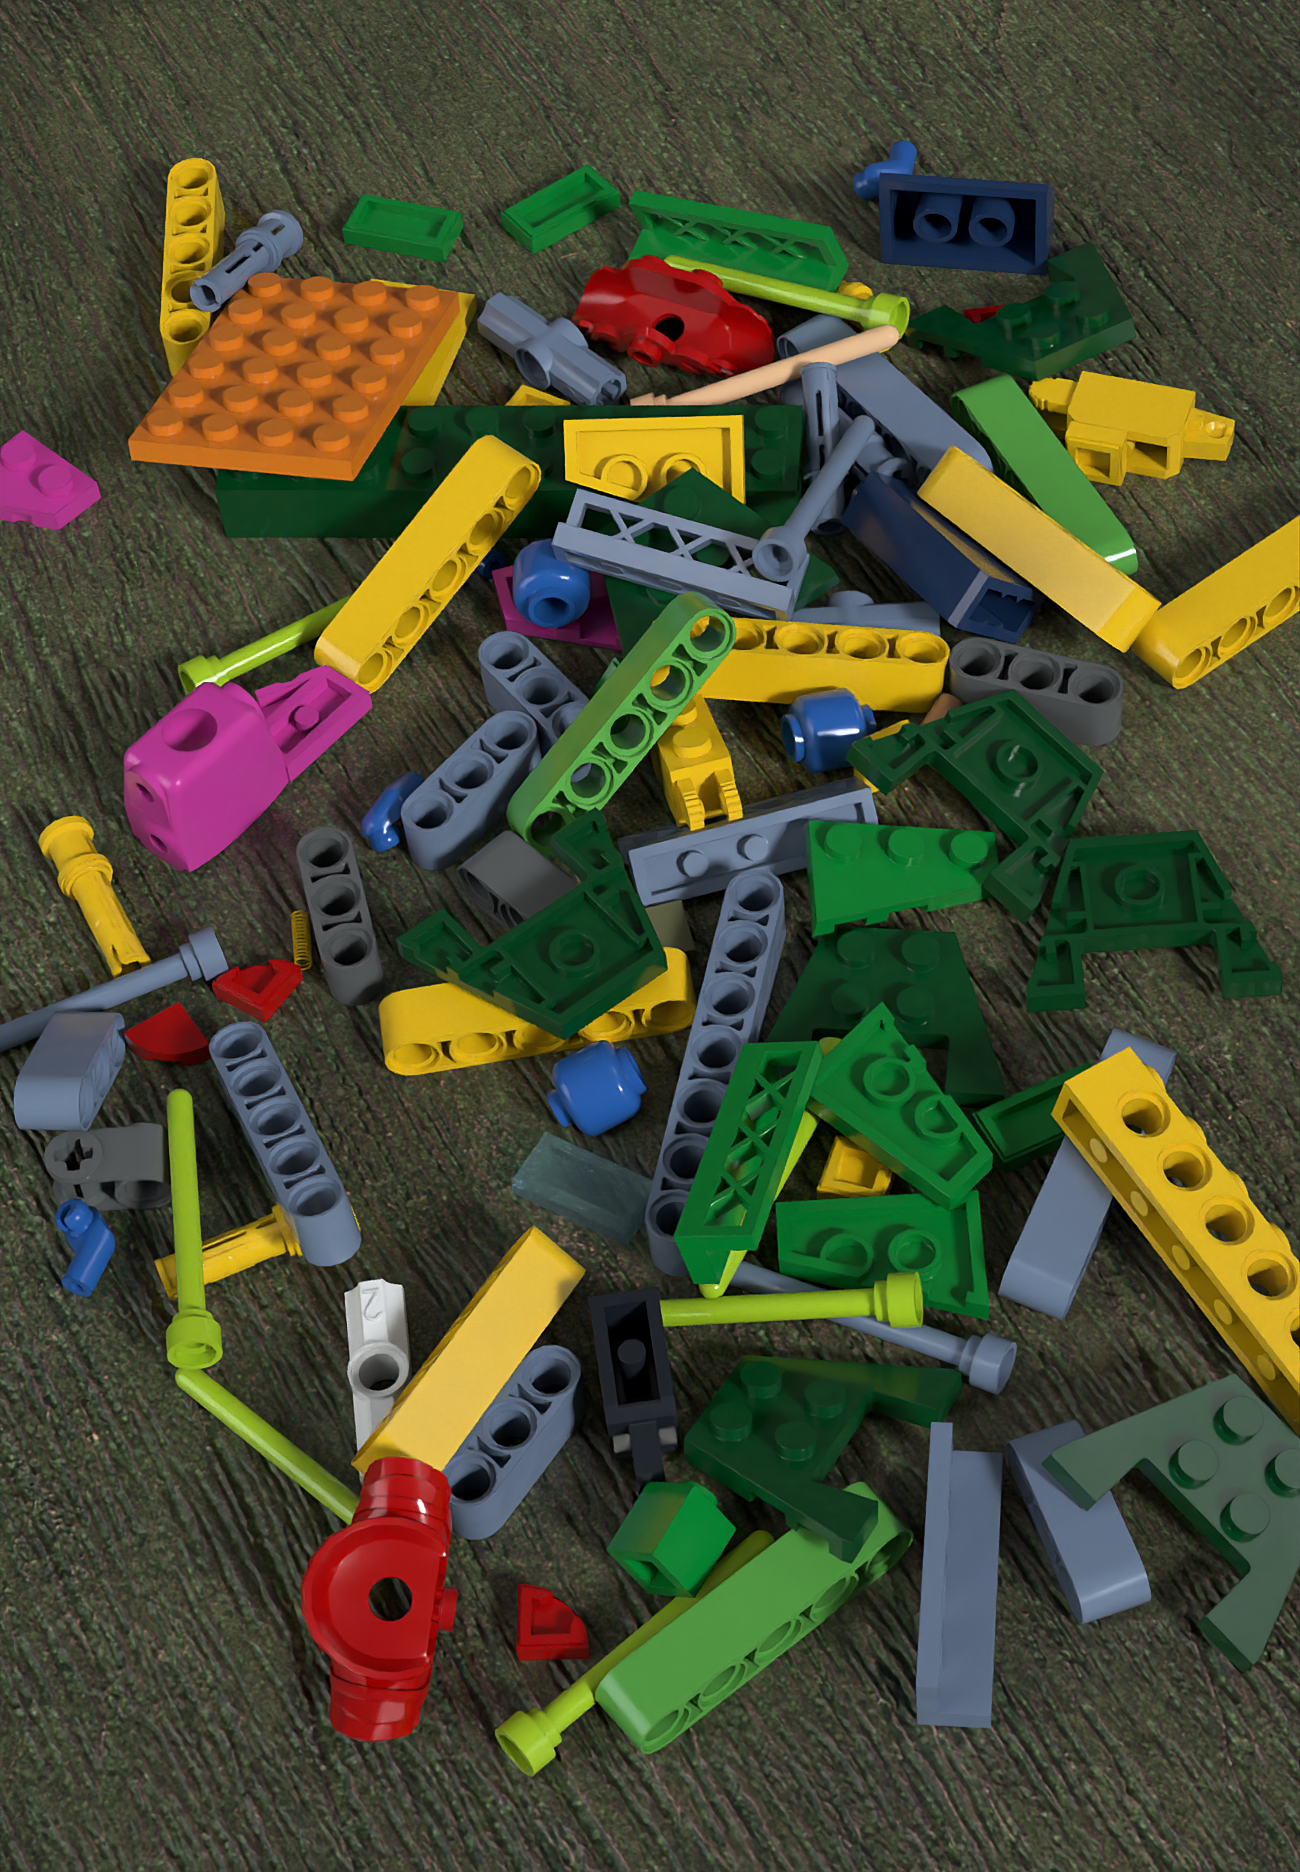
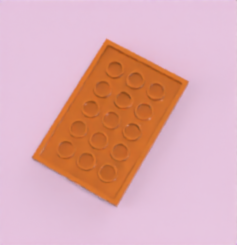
M271 272L255 274L248 279V283L242 289L235 293L128 439L130 456L133 461L354 481L460 313L458 292L440 291L430 285L403 288L385 286L379 281H364L354 284L333 282L331 279L321 276L304 280L280 278L278 274Z

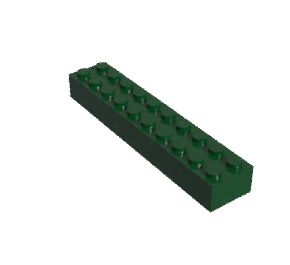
M803 405L400 406L354 481L219 469L215 493L226 538H398L469 448L483 436L493 435L538 464L541 469V480L536 492L500 538H554L558 522L566 524L577 488L634 505L640 503L565 480L564 420L744 415L746 506L773 526L780 527L784 526L803 497L802 468L805 466L806 458ZM587 508L580 528L597 532L614 519L610 514Z

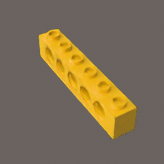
M1129 1046L1065 1081L1051 1115L1300 1438V1347L1292 1339L1300 1338V1262L1291 1252L1289 1241L1283 1231L1276 1224L1268 1222L1250 1200L1242 1179L1231 1169H1226L1209 1148L1201 1127L1192 1118L1184 1116L1168 1096L1164 1083L1156 1070L1147 1064H1143ZM1126 1124L1139 1127L1147 1135L1131 1131ZM1166 1177L1177 1178L1184 1182L1188 1188L1178 1187L1172 1184ZM1208 1230L1221 1232L1230 1242L1216 1239ZM1249 1283L1265 1287L1273 1297L1259 1294Z

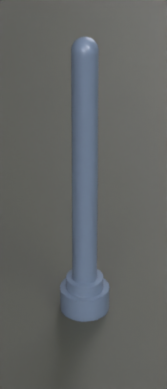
M861 415L854 419L784 526L768 529L754 547L752 553L754 566L767 579L777 582L790 580L796 575L805 561L807 549L804 538L872 436L875 424L870 417Z
M210 926L188 935L189 942L178 946L180 953L0 1025V1053L40 1037L56 1011L102 1012L188 976L191 977L192 981L204 977L206 982L218 978L228 971L229 967L212 927Z
M743 1260L729 1285L754 1294L827 1291ZM876 1316L824 1318L959 1366V1371L962 1372V1375L969 1377V1384L971 1386L996 1395L1000 1394L1004 1389L1016 1357V1342L991 1333H987L983 1338L972 1335L969 1340L924 1324L917 1328L892 1329L890 1322H878Z

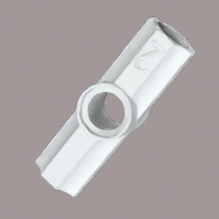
M383 1279L359 1282L353 1290L344 1293L350 1354L347 1375L353 1391L358 1451L413 1378L404 1288L402 1285L391 1284ZM384 1379L396 1381L388 1389L381 1391L370 1390V1387L378 1381ZM359 1472L360 1482L363 1486L364 1475Z

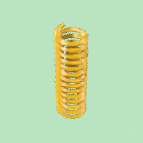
M297 910L291 914L293 959L295 964L305 967L301 968V970H307L313 964L310 919L307 912Z

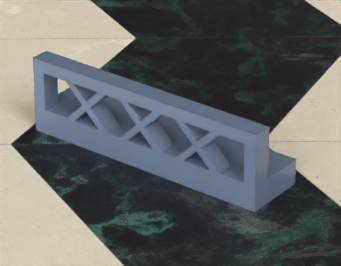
M578 488L566 524L558 522L551 544L558 561L675 595H681L686 592H699L711 599L720 608L763 620L784 622L791 620L810 560L809 554H807L796 575L788 580L787 586L751 577L749 571L756 568L751 557L743 562L738 551L752 555L753 549L759 541L758 539ZM589 508L610 514L620 533L611 537L580 528L586 509ZM622 518L638 523L627 528ZM655 527L669 531L678 549L667 553L636 544L633 538ZM680 535L696 540L685 545ZM710 544L719 545L727 548L736 566L728 570L695 561L692 559L691 554Z
M854 776L743 805V818L728 821L724 814L705 819V828L690 831L688 825L678 827L675 823L618 838L621 856L629 864L635 893L639 894L645 908L724 890L729 885L731 879L747 870L761 869L777 876L807 868L805 833L809 820L879 825L871 787Z
M931 1422L916 1673L917 1724L991 1729L1003 1453L953 1450V1423Z

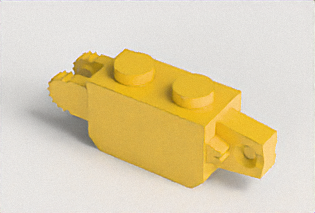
M1082 371L1079 381L1062 378L1052 379V377L1038 382L1032 381V385L1029 386V400H1031V404L1035 405L1034 408L1058 439L1065 440V434L1070 421L1128 431L1126 472L1167 479L1180 473L1184 458L1226 461L1233 444L1235 420L1195 408V391Z
M702 694L695 695L650 749L656 777L678 827L688 825L690 831L705 828V819L724 814L728 821L743 818V809L735 784L731 756Z

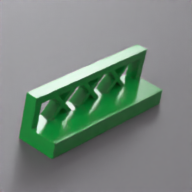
M638 190L634 191L628 203L642 227V231L628 260L640 259L643 255H652L664 260L667 256L677 255L837 293L849 266L830 226Z
M818 1041L743 1043L674 1234L675 1242L693 1284H719L731 1251L758 1249L823 1057ZM797 1065L796 1070L784 1078L781 1077L777 1067ZM746 1209L747 1211L742 1226H740L744 1211Z

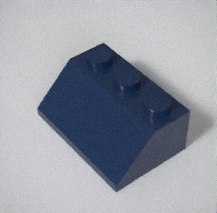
M880 172L878 185L881 263L1046 276V260L1050 256L1054 233V187L1049 184Z

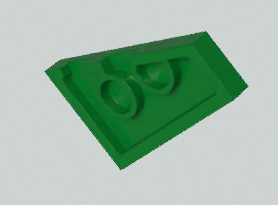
M809 820L805 833L812 937L833 933L835 925L862 919L865 926L887 921L889 913L918 907L925 912L994 898L982 884L989 872L999 865L995 832Z
M882 1001L822 1058L806 1107L949 1212L992 1169L993 1153L951 1095L943 1094L926 1070L925 1059L914 1044L909 1046L894 1026L895 1018Z
M970 1190L949 1212L923 1193L775 1203L780 1274L843 1289L874 1288L875 1281L887 1280L889 1273L918 1272L922 1286L923 1306L989 1321V1299L978 1190Z

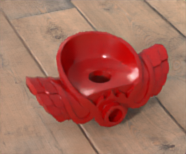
M643 255L640 259H630L620 269L604 265L591 274L578 308L570 320L579 329L583 337L590 338V340L596 343H600V341L608 342L610 349L619 353L627 351L631 359L648 367H657L659 362H662L664 365L678 366L688 373L698 375L709 373L715 377L730 378L774 363L775 359L774 336L771 328L768 326V322L762 315L757 314L746 304L736 301L722 287L723 282L719 277L702 269H694L692 272L674 268L664 260L652 255ZM665 318H677L684 323L683 334L674 342L654 329Z
M388 1456L375 1460L369 1465L364 1475L359 1503L355 1507L351 1524L326 1538L310 1558L300 1585L302 1615L311 1637L318 1644V1651H325L331 1657L330 1683L332 1686L329 1709L331 1726L335 1731L347 1738L362 1742L377 1743L409 1735L417 1726L420 1708L426 1700L430 1687L438 1630L453 1631L458 1588L444 1586L452 1532V1514L449 1507L452 1493L445 1474L434 1469L431 1465L409 1456ZM384 1578L402 1580L407 1584L412 1593L410 1610L404 1617L396 1621L379 1619L373 1614L369 1606V1594L372 1587Z

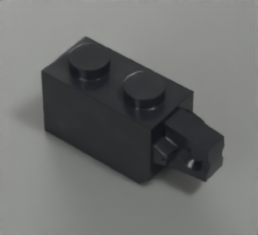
M658 1287L589 1297L612 1458L617 1460L633 1457L639 1495L649 1481L666 1482L661 1453L682 1449Z

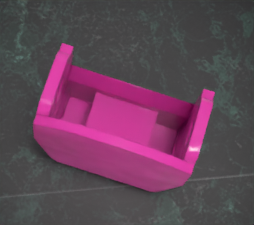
M204 682L198 685L133 743L124 755V806L133 835L140 839L148 851L181 872L184 870L192 872L223 851L261 816L289 782L282 752L266 726L261 708L245 689L233 682H226L222 686L213 682Z

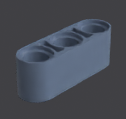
M512 631L498 632L490 635L481 643L478 649L485 697L498 713L507 710L520 711L528 714L534 720L538 732L541 757L544 758L590 700L525 636ZM585 763L576 768L571 776V782H578L586 777L591 769V763Z
M507 710L489 718L405 800L401 809V817L411 860L417 866L427 870H441L450 867L506 814L507 805L513 794L542 760L537 727L534 720L528 714Z
M56 1011L52 1015L16 1080L14 1116L19 1129L87 1131L90 1128L124 1060L126 1039L124 1036L125 1024L122 1014Z
M548 1345L531 1351L518 1365L442 1470V1473L448 1479L452 1492L449 1507L452 1514V1531L456 1535L468 1540H480L496 1533L582 1422L587 1412V1398L581 1365L577 1357L570 1350L558 1345ZM552 1385L565 1387L562 1391L555 1394L541 1392ZM512 1437L526 1439L523 1443L514 1447L500 1445ZM471 1490L486 1492L475 1500L464 1501L459 1499L464 1493Z
M1072 1419L1008 1440L1006 1442V1450L1017 1487L1070 1609L1078 1623L1083 1625L1150 1602L1151 1590L1140 1555L1111 1491L1109 1490L1086 1511L1041 1465L1056 1448L1085 1436L1077 1420Z

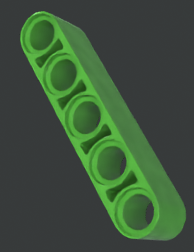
M1001 374L951 395L950 404L954 421L985 449L993 465L994 474L1124 574L1128 576L1137 572V554L1129 534L1009 374Z
M686 592L678 595L667 605L513 794L507 805L506 817L509 826L521 839L544 857H554L556 855L552 851L550 836L594 807L599 811L603 808L731 651L735 644L737 631L735 623L728 613L699 592ZM709 616V624L706 630L700 636L690 638V632L694 623L700 618ZM670 665L669 674L666 679L659 685L650 686L654 672L660 667ZM625 714H631L630 721L623 731L617 734H610L615 720ZM591 763V769L586 777L578 782H571V776L576 768L582 764ZM552 811L548 824L541 829L531 830V825L537 816L544 812Z
M856 1482L843 1489L844 1491L878 1501V1524L852 1564L841 1561L830 1554L829 1541L815 1532L799 1527L797 1532L791 1529L606 1674L599 1683L594 1698L643 1754L659 1751L891 1569L904 1556L913 1541V1532L865 1482Z

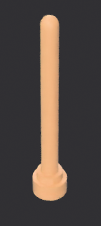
M885 324L667 399L665 394L655 397L653 392L630 399V404L723 405L801 378L800 370L810 363L827 362L837 366L890 348L898 342L899 332L895 326Z

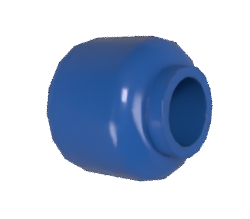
M550 538L529 544L515 558L513 567V600L518 613L527 621L544 628H558L579 619L588 609L591 596L590 570L558 561L551 545L553 539Z
M846 688L797 697L791 703L789 714L782 715L781 736L788 759L792 763L799 762L804 770L811 774L852 766L845 759L852 743L876 733V723L870 706L868 704L860 705L855 695Z
M599 1040L558 1061L554 1065L552 1078L556 1088L546 1093V1096L554 1114L564 1128L575 1123L582 1133L595 1137L637 1115L642 1108L640 1094L649 1089L641 1070L625 1044L616 1049L610 1042Z

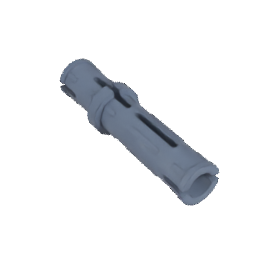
M827 362L810 363L800 370L803 384L804 428L807 450V464L802 468V478L804 485L810 487L824 466V461L826 463L841 440L836 383L837 370L835 365ZM821 406H822V414H823V429H824V435H823V436H822V429H821V414H820V407H821ZM849 471L811 528L812 532L819 535H834L847 529L840 521V518L845 512L844 485L849 480Z

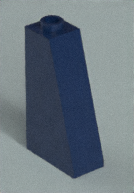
M871 470L866 479L852 492L850 504L840 518V521L955 628L1016 644L1047 596L929 505L902 480Z

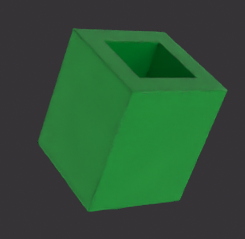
M683 1480L681 1483L649 1481L606 1551L648 1594L695 1598L736 1531V1527L717 1508V1498L704 1486L690 1480Z

